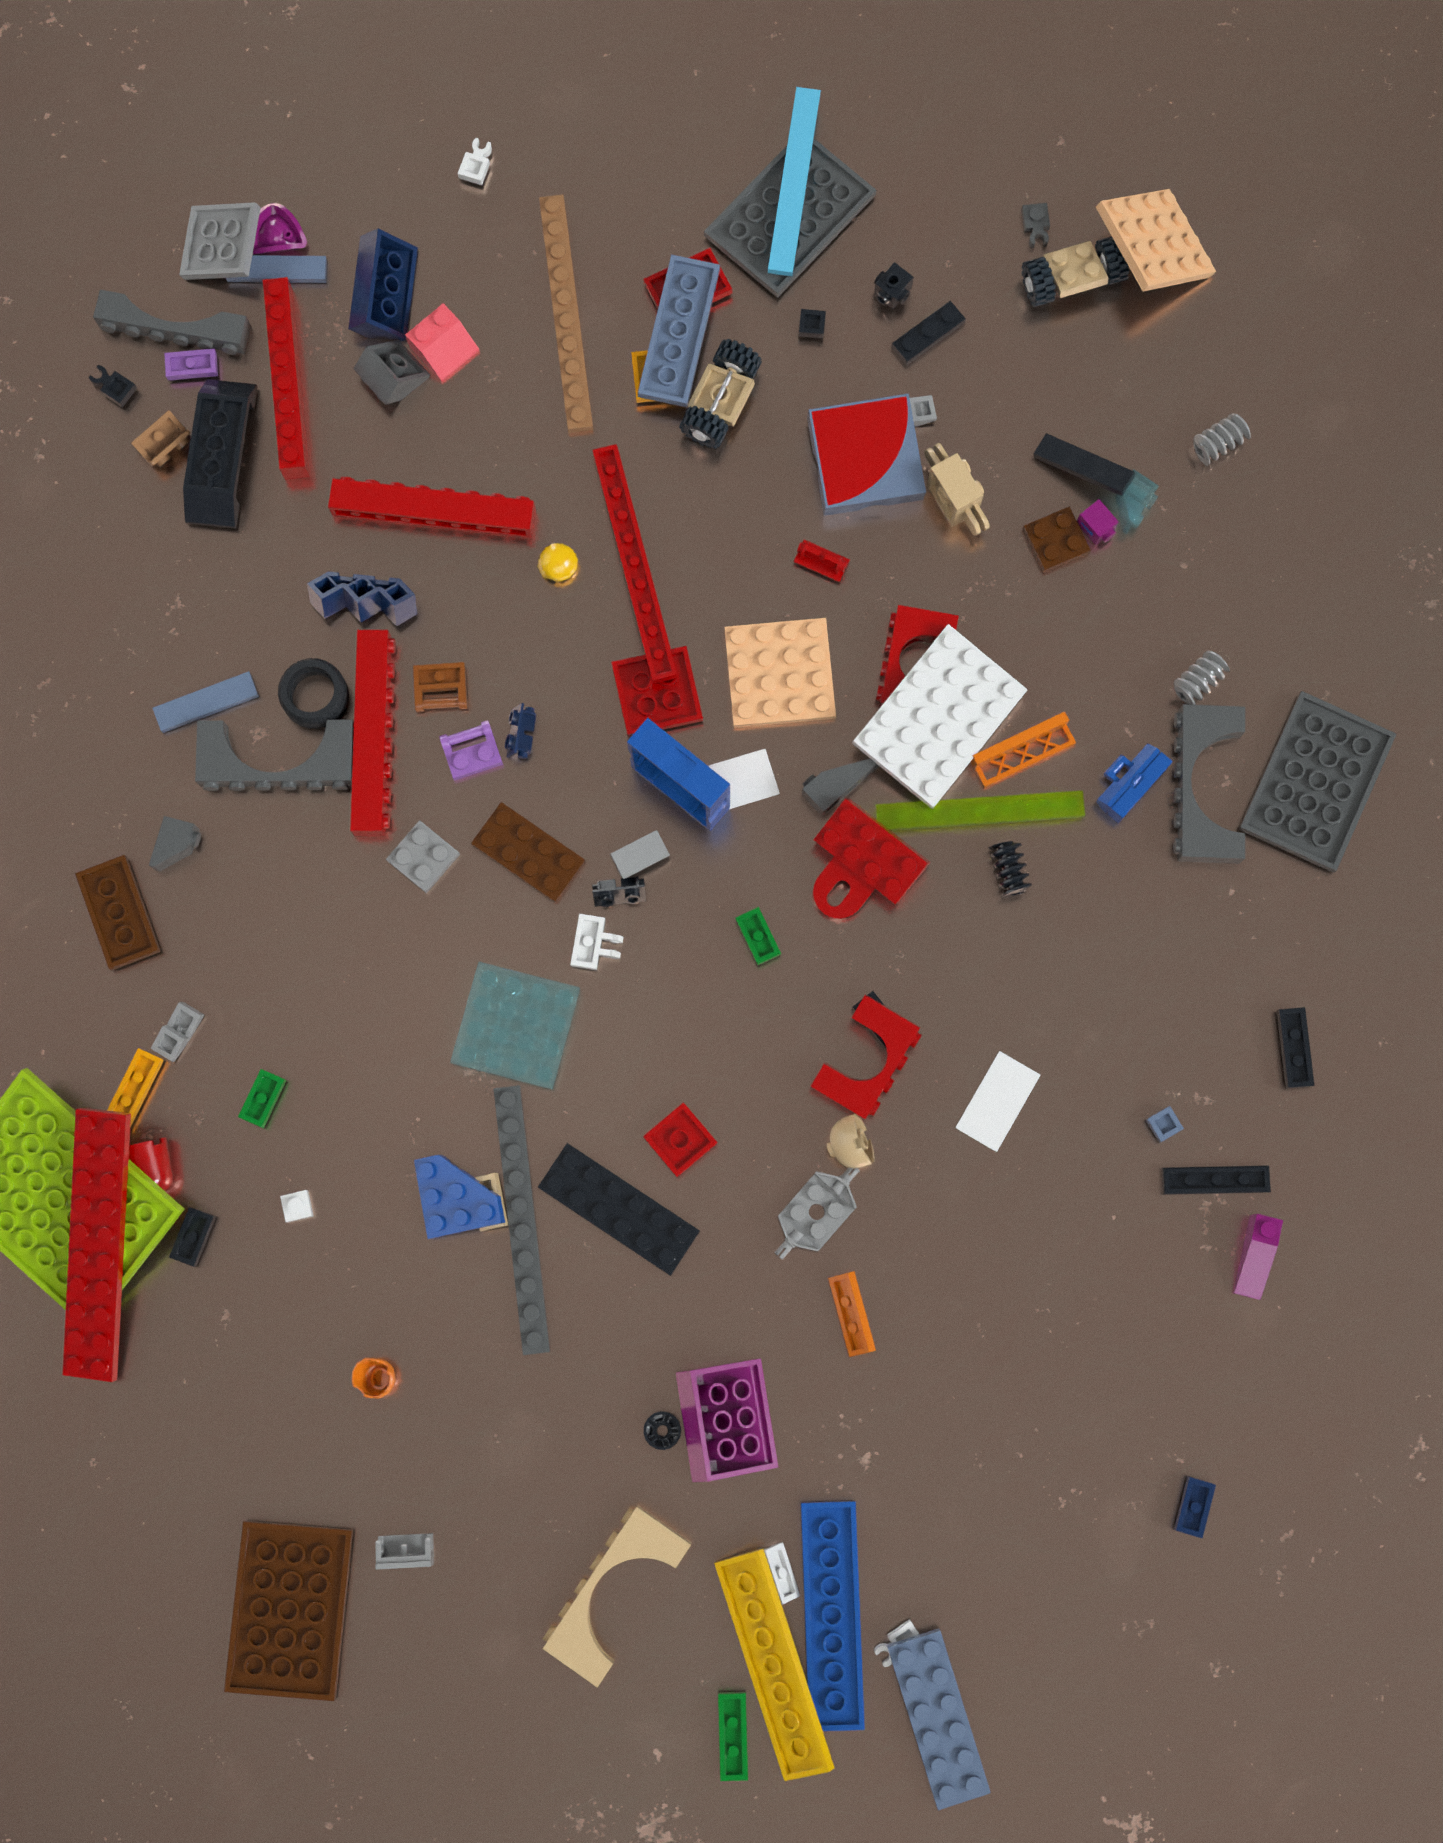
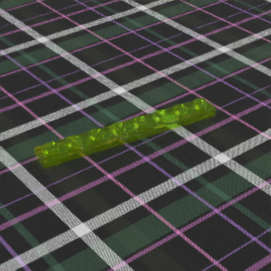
M1083 790L939 800L932 809L923 801L876 804L875 806L876 819L890 831L1085 817Z

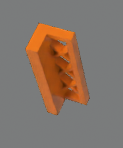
M1065 711L972 755L973 759L970 763L983 788L1074 746L1076 741L1067 726L1069 718ZM1060 729L1067 739V742L1061 745L1049 742L1052 733ZM1036 742L1045 745L1042 754L1035 756L1027 753L1029 744ZM1047 747L1053 748V749H1051V750H1049V751L1046 752ZM1014 753L1022 756L1020 764L1015 767L1004 764L1006 755ZM1025 757L1030 759L1024 762ZM987 764L999 767L997 775L988 780L981 770V767ZM1002 768L1007 770L1001 773Z

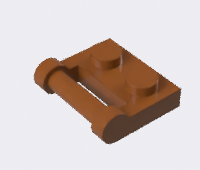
M464 662L413 665L416 712H424V709L451 707L468 709ZM458 690V697L423 699V692Z

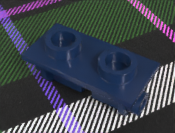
M524 703L514 707L509 714L508 723L511 724L510 734L507 735L505 740L507 758L518 753V758L528 759V755L531 754L533 736L525 735L524 732H534L537 714L534 713L535 708L525 707L523 710Z

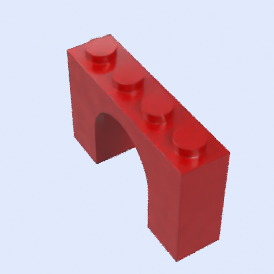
M898 605L896 613L891 612L889 628H893L892 637L887 636L884 652H889L888 661L882 662L880 676L885 677L883 686L878 685L876 701H880V707L905 678L899 662L901 653L914 643H933L948 624L956 630L959 615Z
M868 995L863 997L851 1018L876 1032L883 1039L887 1048V1061L884 1068L876 1076L860 1080L849 1077L825 1062L811 1084L812 1088L866 1119L868 1114L874 1116L881 1104L877 1101L882 1091L886 1094L888 1093L895 1081L890 1077L895 1069L901 1071L908 1059L904 1055L909 1046L915 1048L922 1034L918 1033L920 1026Z

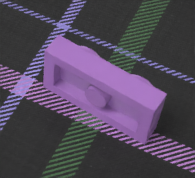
M215 349L164 353L165 372L168 380L218 376L217 352Z

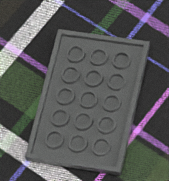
M816 139L813 140L793 276L768 273L787 146L704 231V236L777 298L873 199L877 191Z
M1301 691L1240 824L1239 830L1333 873L1336 872L1393 744L1396 733Z

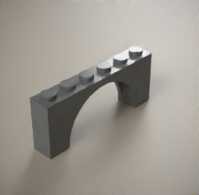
M1183 704L1174 716V727L1178 728V737H1175L1174 752L1178 753V762H1175L1174 778H1178V788L1174 789V803H1178V813L1174 814L1173 825L1174 828H1178V838L1174 839L1173 852L1177 854V862L1240 864L1245 859V833L1225 829L1211 821L1202 812L1193 795L1191 778L1195 761L1204 749L1222 740L1240 738L1245 733V707Z
M223 720L197 721L195 782L200 787H203V790L217 791L219 787H229L230 790L234 791L245 790V787H255L256 790L262 791L270 790L271 787H281L282 790H296V787L306 786L309 790H321L322 786H332L335 790H346L348 786H352L354 721L327 720L323 739L313 755L301 765L282 772L259 771L238 759L231 746L229 727Z

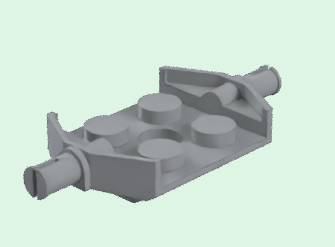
M847 1168L839 1177L815 1172L777 1216L785 1235L784 1242L774 1252L778 1256L785 1248V1251L779 1258L783 1260L790 1250L795 1247L818 1252L857 1207L849 1185L850 1181L860 1172L858 1168L851 1175L849 1173L853 1168ZM815 1204L821 1205L824 1209V1216L820 1220H814L809 1215L810 1207Z

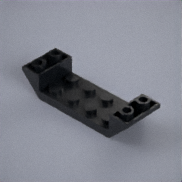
M207 379L199 390L183 485L185 523L236 529L240 506L236 499V491L249 409L254 410L257 384Z

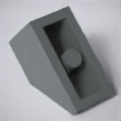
M164 816L149 866L155 871L160 872L191 855L194 847H198L200 843V829L193 823Z

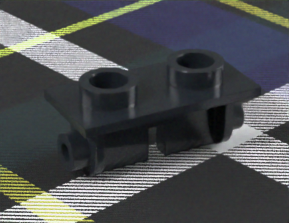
M639 876L621 878V887H616L615 879L598 880L597 883L592 884L595 907L646 902L644 878L639 879Z

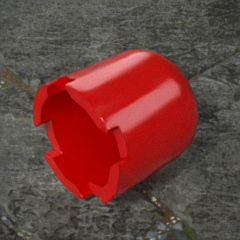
M159 1138L160 1144L154 1145L153 1140L129 1145V1160L164 1191H167L173 1182L167 1138Z

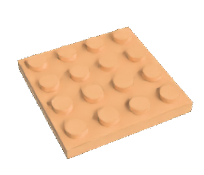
M1170 189L1103 200L1096 206L1097 211L1143 292L1210 278L1216 272L1210 258L1200 244L1199 238L1192 230L1187 217L1183 214Z
M826 618L724 627L734 728L836 719Z

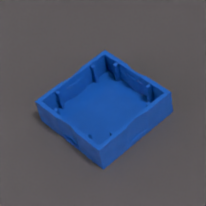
M649 718L643 722L627 741L628 751L631 754V768L671 798L708 830L711 831L730 809V783Z

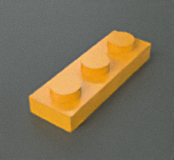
M138 1048L107 1111L131 1113V1127L164 1060Z

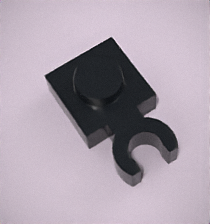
M97 365L96 368L102 373V376L96 379L90 375L88 378L93 385L102 387L100 391L104 396L123 407L135 392L137 386L116 371L109 376L103 366Z

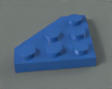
M434 1155L414 1160L428 1239L505 1223L501 1196L486 1188L466 1171L455 1166L445 1156Z

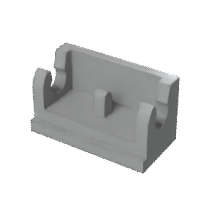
M657 830L609 854L623 879L670 856Z
M433 1533L378 1536L375 1546L376 1570L431 1567L434 1564Z

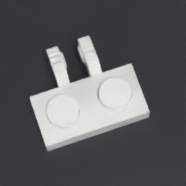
M579 914L570 965L572 967L597 970L599 956L620 959V952L611 949H601L602 940L616 944L623 943V936L603 933L606 920L604 917Z

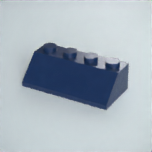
M379 228L360 236L349 330L372 339L406 340L405 334L408 331L418 247Z

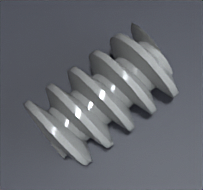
M1229 414L1227 419H1221L1219 423L1213 424L1210 429H1205L1202 434L1195 435L1193 444L1197 456L1204 465H1210L1209 456L1213 460H1218V452L1221 455H1226L1227 448L1230 450L1235 449V442L1238 445H1242L1244 443L1243 436L1249 440L1251 438L1249 427L1238 414Z
M1213 651L1204 652L1203 658H1198L1195 664L1189 666L1188 671L1181 674V678L1174 680L1176 694L1186 704L1196 705L1193 697L1199 701L1202 700L1203 696L1200 691L1208 694L1210 688L1207 684L1216 687L1217 681L1215 677L1223 680L1225 676L1222 670L1230 672L1229 666L1217 653Z

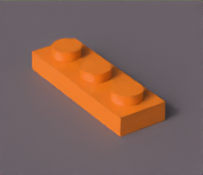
M855 1271L828 1278L849 1357L876 1351Z

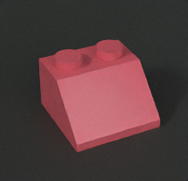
M444 303L405 334L409 348L441 382L479 351V348L460 320Z

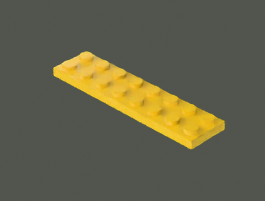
M764 1549L715 1562V1568L784 1781L830 1772L835 1767Z

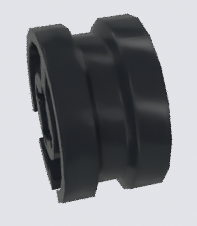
M660 1411L652 1414L644 1424L643 1433L645 1440L651 1447L658 1450H666L677 1444L681 1436V1426L674 1415L669 1412ZM664 1425L667 1427L668 1433L665 1436H660L657 1433L659 1426Z

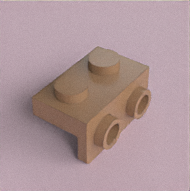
M168 410L132 441L131 445L151 467L155 464L160 467L171 458L168 453L176 447L180 450L190 441L187 436L191 432L188 429L186 430Z

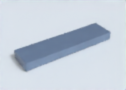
M252 255L249 277L226 278L227 282H263L265 279L288 277L290 283H326L327 258L326 256Z
M248 671L153 707V711L161 732L165 733L259 697L252 675Z

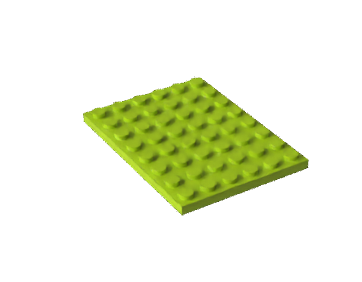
M25 1068L20 1071L0 1098V1251L66 1310L76 1111L34 1073ZM131 1160L128 1162L122 1290L185 1210Z

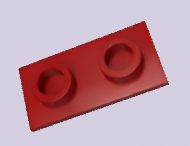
M803 540L798 546V553L793 562L840 582L850 559Z

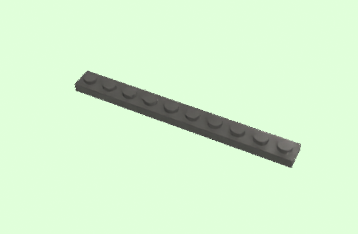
M521 1086L493 1088L523 1355L551 1352Z

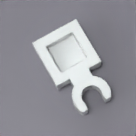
M475 138L472 143L473 154L465 153L458 171V177L482 185L490 165V161L486 157L491 154L492 147L491 142H487L484 149H479V139Z
M909 1619L887 1634L891 1641L890 1643L877 1645L874 1648V1652L876 1655L882 1651L889 1653L887 1645L919 1635V1632ZM890 1654L887 1659L882 1661L884 1667L892 1664Z

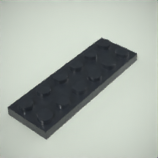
M568 1143L538 1186L539 1189L670 1276L700 1232V1230Z

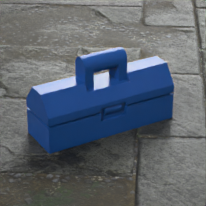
M1148 743L1132 761L1120 755L1104 772V776L1112 784L1097 799L1096 803L1107 815L1119 823L1173 761L1164 753H1160L1158 748ZM1125 767L1128 769V772L1121 779L1118 778L1116 774Z

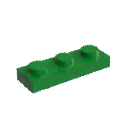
M718 1692L720 1781H748L746 1692Z

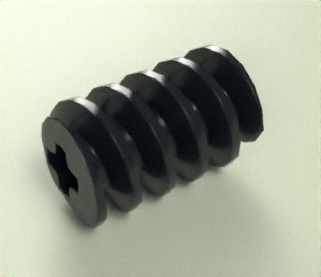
M1008 841L988 847L989 850L995 851L990 855L991 859L998 860L993 865L994 870H1001L996 875L997 880H1003L998 885L999 890H1006L1001 895V898L1021 895L1032 886V883L1023 882L1029 876V873H1023L1021 869L1026 867L1027 864L1018 862L1024 856V853L1015 851L1022 846L1021 843Z

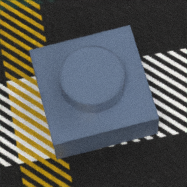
M1170 1106L1146 1119L1159 1143L1184 1129Z

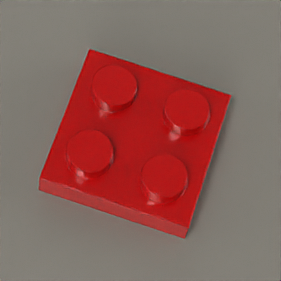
M684 1102L643 1136L677 1178L718 1144Z

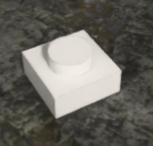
M308 1190L280 1196L285 1222L288 1223L313 1217Z

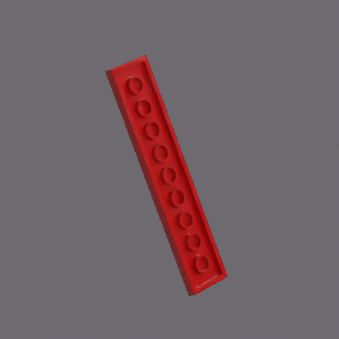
M77 1108L75 1112L62 1373L64 1376L106 1382L117 1380L131 1113L90 1108Z

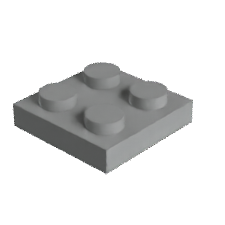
M419 820L386 858V861L427 894L460 853Z

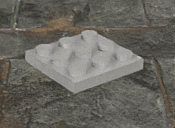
M255 202L191 206L179 275L184 280L249 277L260 206Z

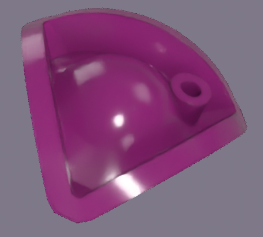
M271 203L260 209L253 254L290 251L306 246L307 240L299 222L285 206Z

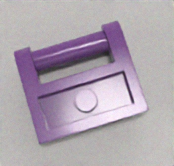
M488 720L481 722L479 726L449 736L447 734L439 736L454 781L503 765ZM482 735L486 737L487 741L455 752L452 751V745Z

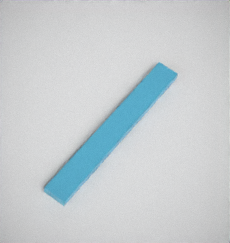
M796 87L768 265V273L793 276L821 90Z

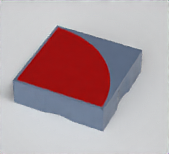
M909 393L808 410L807 422L813 454L818 465V485L824 516L858 511L873 505L889 506L924 499L926 488Z

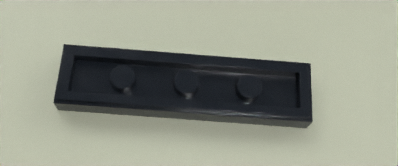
M1047 433L1033 453L1036 459L1120 496L1124 495L1135 477L1134 471Z
M1269 1165L1161 1168L1163 1195L1271 1192Z

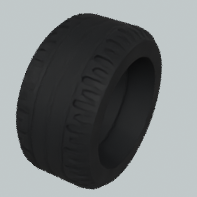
M307 658L297 661L290 668H287L278 685V698L281 707L293 722L302 727L310 729L326 727L327 720L339 719L348 704L349 692L346 681L340 671L325 660ZM319 675L327 677L333 682V697L321 710L305 712L297 709L294 705L293 694L295 688L303 679Z

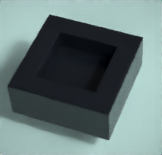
M801 309L799 336L823 339L826 311Z

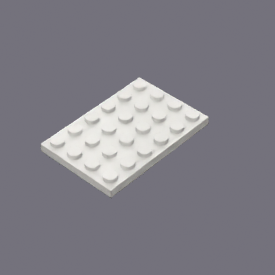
M948 624L866 724L852 744L932 809L973 759L972 755L979 752L1026 693L1027 689Z

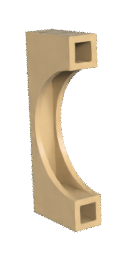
M639 1505L634 1510L629 1507L621 1519V1522L625 1525L619 1534L613 1531L605 1544L609 1549L603 1557L598 1554L590 1566L593 1573L588 1580L582 1578L574 1590L578 1596L572 1604L568 1601L558 1614L562 1620L557 1627L551 1625L543 1637V1640L546 1641L543 1649L597 1688L614 1663V1659L598 1643L590 1623V1600L597 1582L612 1567L631 1559H656L676 1568L692 1543Z

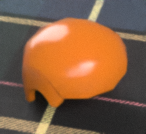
M364 1358L356 1363L352 1371L353 1387L359 1389L363 1396L367 1398H383L391 1392L396 1382L394 1368L384 1358Z

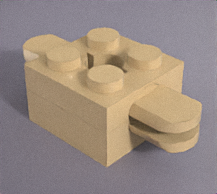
M940 443L935 444L933 449H926L924 451L925 457L931 466L926 486L951 527L965 521L974 536L980 534L981 530L989 529V521L980 508L984 490L978 480L974 481L971 476L968 462L965 459L961 460L958 453L949 457Z

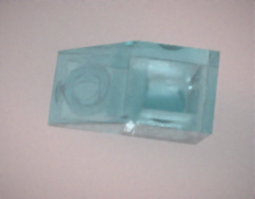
M1134 469L1135 477L1123 496L1118 494L1116 496L1122 531L1126 534L1132 527L1137 529L1145 517L1141 513L1146 507L1151 509L1159 497L1155 495L1159 485Z

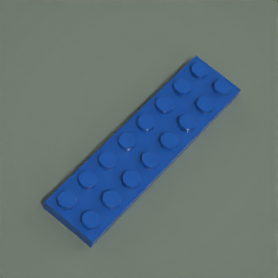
M856 1501L801 1502L807 1684L823 1731L865 1730Z

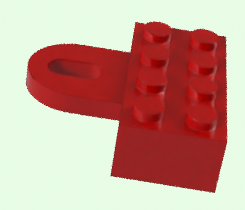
M845 798L813 839L834 856L815 881L813 888L814 901L821 912L829 917L838 919L849 917L859 911L875 889L896 905L931 862L850 798ZM839 881H846L850 886L849 893L838 906L831 905L828 901L829 893Z

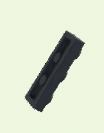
M950 300L895 340L891 348L907 366L962 326L966 318Z
M1305 1007L1277 1010L1286 1089L1313 1087L1315 1084Z

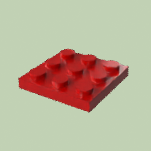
M687 646L671 649L678 678L655 684L652 683L645 655L611 662L628 737H631L647 718L663 730L703 721Z

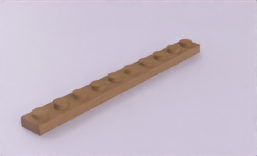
M564 195L539 197L568 433L593 430Z

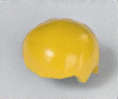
M554 543L543 549L538 557L537 567L543 578L560 582L571 578L575 573L578 558L574 550L562 543Z

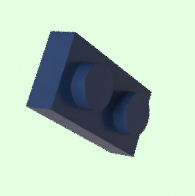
M1187 1476L1174 1530L1203 1539L1216 1487L1215 1484Z

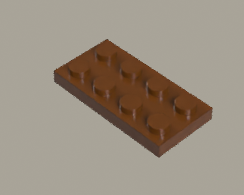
M502 802L471 842L473 847L554 903H557L586 862L584 858Z
M122 855L75 873L109 970L118 969L161 952L127 856Z

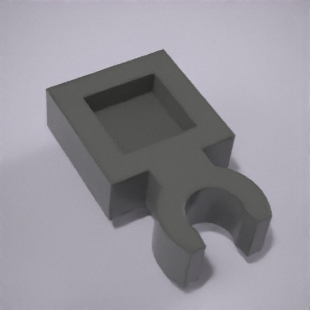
M1047 203L1022 205L1024 233L1032 232L1029 239L1030 248H1034L1035 239L1037 238L1043 241L1044 247H1047L1049 236L1046 231L1050 228Z

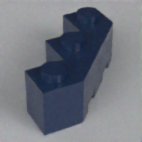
M328 571L307 583L310 603L324 619L345 607L360 623L380 611H383L396 626L417 615L415 594L399 578H389V581L376 580L375 576L353 574V577L340 576L339 572Z

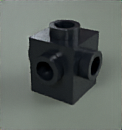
M894 262L886 272H880L874 281V295L882 305H888L892 309L898 303L903 304L911 293L910 290L912 289L914 277Z

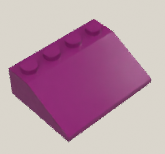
M761 1358L676 1372L692 1482H709L778 1468Z

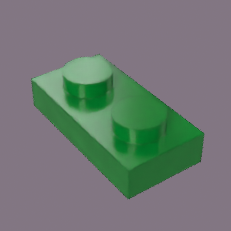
M759 907L735 918L757 966L781 955Z
M260 1069L238 1117L264 1128L287 1080Z

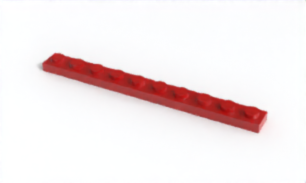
M617 444L593 449L597 472L652 683L655 684L678 678Z

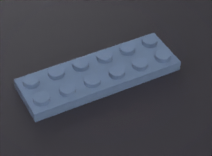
M671 255L638 389V397L683 407L688 406L720 272L719 264Z
M938 1628L887 1645L937 1809L941 1810L990 1794V1788L940 1629Z

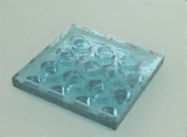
M478 962L450 1063L553 1090L579 997L580 987Z

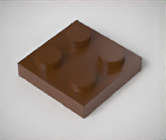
M1070 506L1028 523L1022 528L1043 573L1088 555L1091 552Z

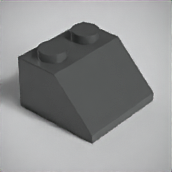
M400 340L367 346L353 368L361 380L373 390L377 398L384 404L401 401L430 377L429 372Z

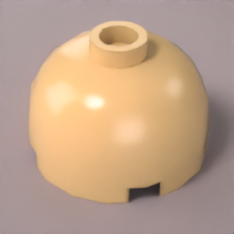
M853 1114L838 1120L832 1127L830 1142L827 1143L830 1156L832 1158L836 1157L840 1164L848 1168L865 1167L875 1161L872 1142L870 1139L867 1141L864 1133L867 1129L859 1115Z

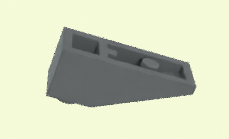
M866 759L823 771L817 776L813 774L802 784L804 786L802 796L823 817L876 770L879 765L872 759Z

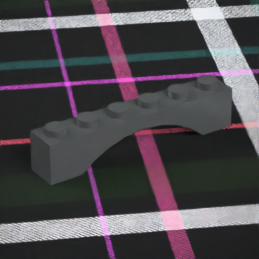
M106 290L99 291L93 315L99 328L105 332L114 333L115 331H120L132 337L142 335L159 342L169 340L181 346L191 344L197 345L201 349H219L230 355H235L236 353L245 354L251 330L247 316L220 312L212 317L192 322L162 320L143 312L125 294Z

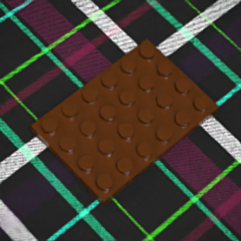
M243 1521L224 1692L324 1701L336 1700L353 1529Z

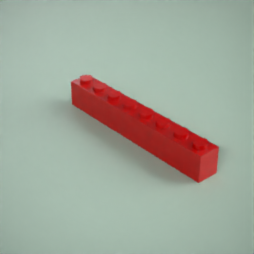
M288 277L263 280L279 469L285 480L309 478L310 470L293 289Z
M351 477L332 478L328 504L332 516L527 538H532L536 512L534 500H530V498L525 496L507 498L498 493H492L490 496L480 495L479 492L472 490L461 493L455 492L451 488L434 490L425 485L407 487L399 482H391L389 485L380 484L379 481L367 479L365 482L355 481Z
M357 630L350 831L354 836H385L386 829L390 828V814L386 813V803L391 802V789L387 788V778L392 776V765L388 763V753H392L393 743L392 738L388 737L389 728H393V713H389V705L394 703V689L390 688V678L395 677V665L391 663V654H395L396 643L395 638L391 637L388 630Z

